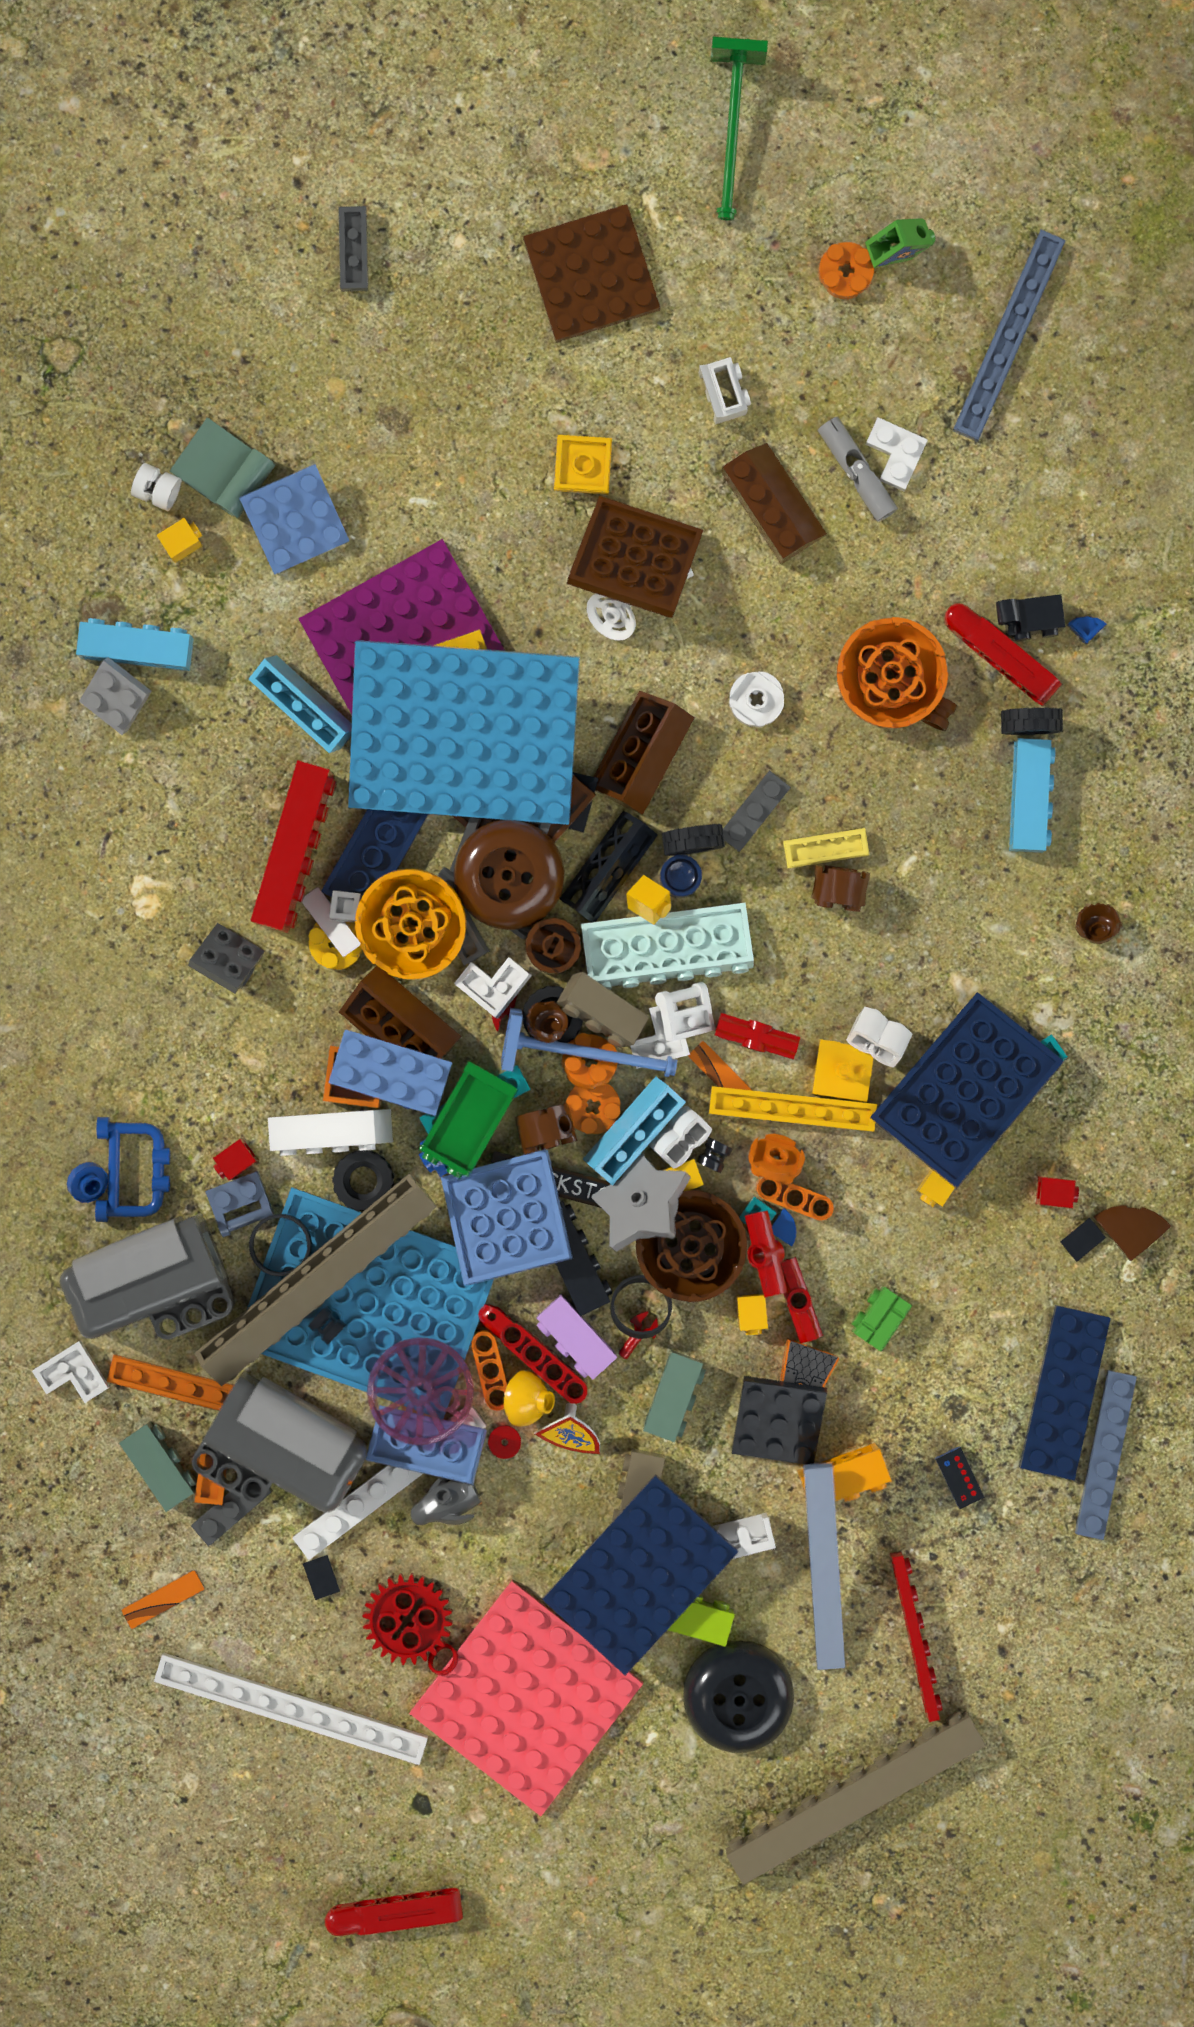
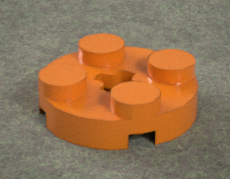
M841 242L831 245L822 256L818 270L821 284L823 283L829 294L839 299L857 297L858 294L869 287L874 274V267L868 250L852 242ZM844 264L850 265V268L854 270V273H849L848 277H844L843 272L839 271V267H843Z
M578 1034L575 1039L568 1043L617 1052L614 1045L610 1044L606 1039L593 1034ZM563 1054L561 1064L567 1074L566 1077L572 1084L583 1089H595L596 1086L609 1083L615 1074L618 1064L594 1059L597 1065L591 1064L590 1067H587L585 1065L586 1061L583 1060L584 1057Z
M609 1084L596 1086L595 1089H583L575 1086L570 1091L566 1100L574 1127L586 1134H601L608 1131L617 1121L620 1114L619 1096ZM589 1099H592L593 1102L599 1101L601 1103L598 1107V1114L586 1112L585 1109L588 1107L587 1101Z
M766 1134L764 1139L758 1140L756 1138L751 1145L748 1154L751 1172L758 1177L790 1184L802 1171L805 1162L804 1152L802 1149L800 1152L795 1147L796 1142L786 1136Z

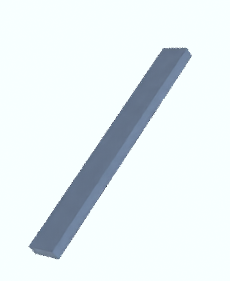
M1040 230L956 421L953 432L978 442L1066 240Z
M832 1463L804 1465L817 1670L845 1668Z

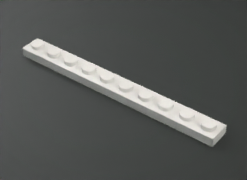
M166 1653L162 1654L154 1682L417 1765H420L428 1739L427 1735Z

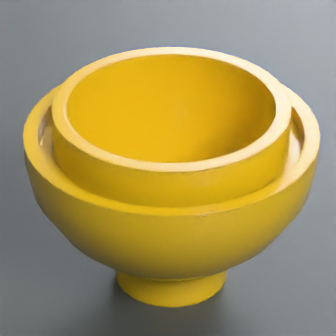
M524 1370L519 1371L506 1387L504 1410L510 1423L514 1426H529L537 1422L544 1413L549 1414L554 1407V1394L551 1391H547L544 1382L535 1373Z

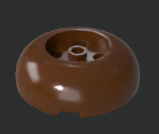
M497 820L474 831L461 846L454 866L455 888L465 909L481 923L501 930L523 929L542 920L557 904L564 884V863L554 841L539 827L525 821ZM509 849L516 852V859L512 862L505 859V852ZM486 866L493 868V877L485 878L482 871ZM505 870L512 872L511 880L503 878ZM524 872H530L533 875V881L530 884L522 882L521 876ZM506 888L510 891L511 897L509 900L504 901L499 897L501 889Z
M683 1191L678 1198V1209L674 1217L675 1236L678 1239L677 1245L669 1247L666 1244L667 1237L638 1238L636 1240V1256L643 1275L660 1293L680 1301L699 1302L714 1298L723 1293L738 1278L746 1259L747 1237L739 1216L724 1200L704 1191ZM693 1220H698L701 1223V1228L697 1232L689 1229V1224ZM688 1240L695 1241V1249L688 1250L685 1246ZM712 1243L715 1245L716 1252L713 1255H707L704 1252L706 1244ZM688 1258L692 1261L693 1266L690 1270H683L681 1268V1261Z

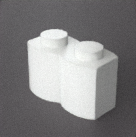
M864 1007L857 1016L846 1041L859 1051L870 1054L880 1063L894 1068L902 1058L913 1034L903 1024L889 1021L880 1011Z
M684 1106L673 1116L668 1125L658 1133L649 1146L675 1169L689 1158L694 1148L706 1141L712 1128L690 1107Z

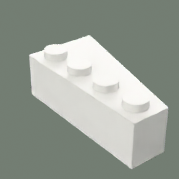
M391 1109L268 1118L270 1151L280 1150V1156L297 1155L296 1149H306V1154L323 1153V1147H332V1152L349 1151V1146L358 1145L359 1151L375 1150V1144L393 1142Z

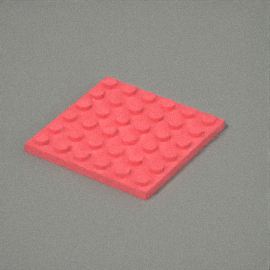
M511 1580L458 1648V1663L455 1669L447 1675H438L410 1710L409 1714L535 1813L542 1816L641 1688L643 1681L630 1671L626 1676L623 1675L565 1620L515 1581ZM453 1656L442 1670H445L450 1666L453 1660Z

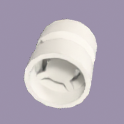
M144 463L139 468L133 481L131 496L145 502L151 499L154 506L169 511L176 501L182 481L181 478L167 472L162 475L160 469Z

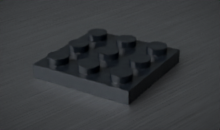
M744 1376L732 1443V1454L805 1465L814 1464L826 1403L827 1388Z

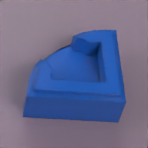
M1087 616L1075 618L1067 624L1085 645L1107 625L1099 618Z
M783 1208L772 1224L773 1234L790 1246H793L796 1238V1225L790 1213Z

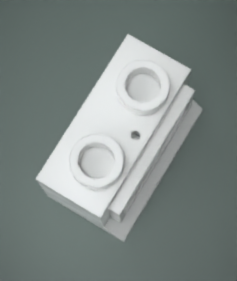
M731 357L707 365H699L698 373L700 378H703L706 387V397L708 402H711L714 411L715 425L747 415V406L751 405L747 389L741 390L738 381L742 379L739 364H733ZM728 370L738 401L737 405L727 408L715 373Z
M767 1513L713 1526L739 1550L733 1559L776 1548Z

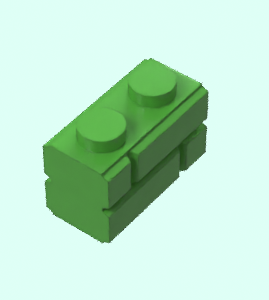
M884 1286L880 1290L875 1288L867 1299L870 1305L864 1313L859 1311L851 1323L854 1326L852 1330L854 1334L881 1352L912 1307L911 1304Z

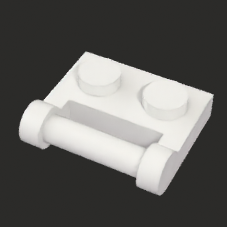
M699 982L693 984L690 988L670 993L663 991L656 994L655 1002L661 1010L666 1042L715 1030L708 988L705 983ZM692 998L696 999V1006L674 1011L673 1003Z

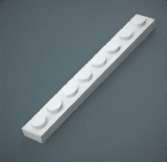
M471 1403L447 1420L484 1428L487 1425ZM387 1465L343 1498L336 1510L325 1512L294 1535L292 1539L307 1559L310 1560L423 1473Z

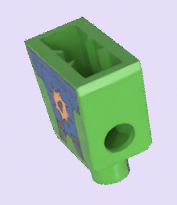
M923 218L899 219L871 237L865 244L873 267L877 268L913 259L934 244L935 233L933 230L928 229L927 223Z

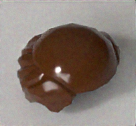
M1097 903L1096 905L1091 904L1089 907L1085 906L1078 913L1075 929L1080 937L1085 938L1090 943L1103 944L1109 942L1120 932L1122 922L1118 912L1109 904Z
M553 1001L538 1002L529 1009V1014L526 1016L527 1029L529 1034L537 1041L553 1043L559 1040L567 1031V1015L557 1003Z

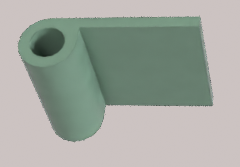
M207 417L169 472L181 478L187 485L229 515L238 519L245 510L239 497L259 489L276 465L261 452L251 449Z

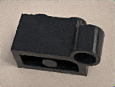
M1061 594L1019 600L1006 599L995 602L998 625H1005L1006 636L1008 638L1014 637L1015 641L1030 640L1031 635L1042 634V638L1056 637L1059 635L1058 632H1061L1066 627Z

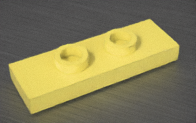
M865 828L783 841L787 869L870 855Z

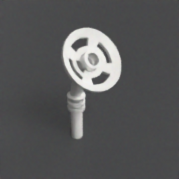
M691 568L687 579L694 576ZM592 595L587 602V615L596 630L613 640L629 638L636 627L635 616L630 608L632 605L611 598L601 600L600 598L605 596ZM596 607L602 608V614L606 620L604 623L599 618ZM624 626L626 627V630H623V631H617V630L612 629L613 627H614V628H622V627H624Z

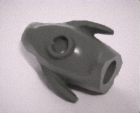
M439 1478L431 1486L429 1492L411 1509L410 1515L413 1523L416 1525H426L431 1522H440L447 1525H460L469 1522L474 1518V1514H462L482 1503L475 1484L471 1485L458 1481L449 1482V1479Z

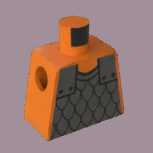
M787 1338L780 1381L824 1387L839 1357Z

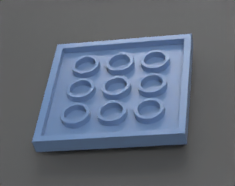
M545 1149L474 1168L469 1177L463 1175L459 1179L452 1174L441 1177L464 1285L469 1286L572 1259L548 1150Z

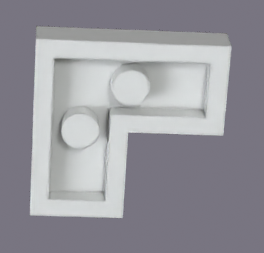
M877 418L865 445L890 455L880 481L905 491L927 443V439L881 418Z
M508 957L493 978L476 964L470 962L454 984L491 1015L499 1018L532 975L512 958Z
M673 1003L674 1011H677V1004ZM658 1006L649 1008L656 1035L636 1040L635 1044L630 1046L632 1055L666 1060L667 1056H672V1059L690 1055L686 1038L666 1042L661 1010Z
M81 1340L32 1370L46 1394L71 1380L84 1403L110 1388Z

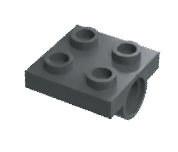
M217 923L191 957L188 966L236 994L239 988L242 989L265 951Z

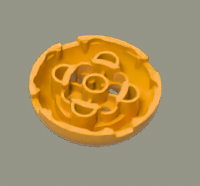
M400 869L380 877L366 890L356 911V935L366 957L373 964L388 972L389 975L402 979H422L435 975L445 969L458 955L466 935V915L459 896L445 880L424 870ZM420 900L426 901L429 904V909L426 911L420 910L418 902ZM393 905L402 908L401 915L395 916L391 912ZM409 917H412L413 920H417L418 924L412 925L409 922ZM432 927V930L435 932L434 937H426L424 929ZM402 932L408 935V941L401 942L397 939V934Z

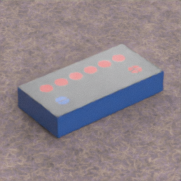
M960 1446L935 1457L959 1509L985 1498Z

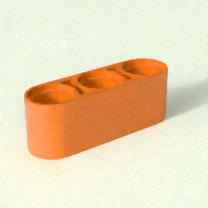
M760 1177L756 1182V1193L766 1201L821 1221L827 1220L833 1213V1203L824 1195L793 1183L783 1184L780 1181H774L776 1190L772 1195L767 1196L762 1193L761 1185L769 1179ZM792 1190H798L802 1195L801 1202L797 1205H790L787 1201V1195ZM817 1200H824L827 1203L828 1208L823 1215H816L813 1211V1205Z
M484 1329L474 1335L471 1342L485 1402L490 1409L501 1411L504 1409V1402L501 1404L494 1403L490 1398V1394L494 1390H501L505 1393L508 1380L497 1338L490 1330ZM480 1336H488L492 1341V1347L488 1350L480 1349L477 1345V1339ZM487 1363H494L498 1366L499 1373L497 1376L489 1377L484 1373L483 1367Z

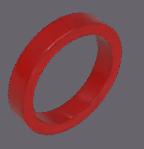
M445 1644L444 1647L436 1646L438 1652L442 1649H450L453 1653L452 1663L447 1669L442 1671L435 1670L433 1666L435 1655L429 1654L428 1666L436 1675L444 1676L451 1673L458 1663V1653L449 1644Z

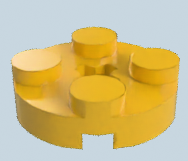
M344 921L357 938L355 922ZM318 923L314 925L309 933L308 945L312 957L317 963L328 969L343 970L349 968L361 956L362 949L360 946L345 957L335 947L330 948L329 943L331 940Z

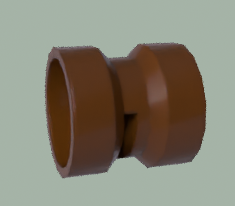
M942 697L935 709L921 721L937 730L945 732L949 726L948 718L955 713L958 706L954 702Z

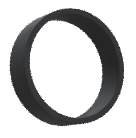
M275 1214L260 1221L253 1229L249 1239V1252L255 1265L263 1272L273 1276H286L293 1270L286 1272L272 1271L258 1260L254 1250V1239L258 1229L266 1221L274 1218H286L298 1224L307 1239L306 1255L300 1264L309 1258L312 1240L307 1227L299 1219L287 1214Z
M644 1275L629 1277L621 1282L613 1293L610 1306L612 1320L616 1327L627 1336L637 1339L653 1337L660 1333L668 1324L672 1312V1299L665 1296L668 1304V1315L657 1328L645 1332L627 1328L616 1315L614 1308L616 1296L624 1287L630 1284H650Z

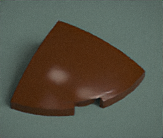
M1118 1205L1107 1208L1093 1216L1129 1261L1140 1255L1171 1227L1163 1217L1144 1207L1139 1209Z

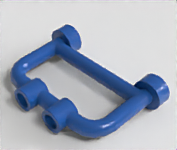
M98 1117L96 1126L97 1139H109L108 1200H96V1222H108L109 1217L152 1216L162 1206L164 1192H170V1176H164V1165H170L171 1151L170 1148H164L163 1134L153 1124L110 1123V1117ZM120 1134H147L153 1139V1195L151 1203L147 1206H119Z

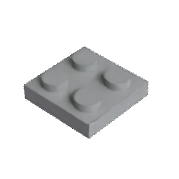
M108 657L101 663L79 702L123 735L129 730L152 691Z

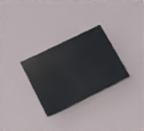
M1089 1217L1061 1240L1060 1243L1074 1260L1078 1262L1106 1237Z
M328 1555L303 1563L315 1600L340 1592Z

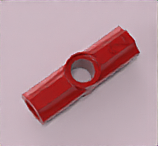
M724 1013L720 1014L714 1036L740 1043L743 1047L762 1053L770 1052L794 1060L801 1038L791 1033L773 1029V1026L750 1019L747 1021Z
M768 1210L746 1215L745 1220L751 1240V1246L747 1253L748 1260L758 1270L764 1298L786 1293L787 1288L781 1267V1262L785 1255L784 1248L774 1238Z
M796 1256L785 1259L781 1262L787 1292L783 1293L798 1339L800 1344L822 1337L823 1333ZM803 1293L806 1299L804 1305L793 1307L791 1304L793 1294Z

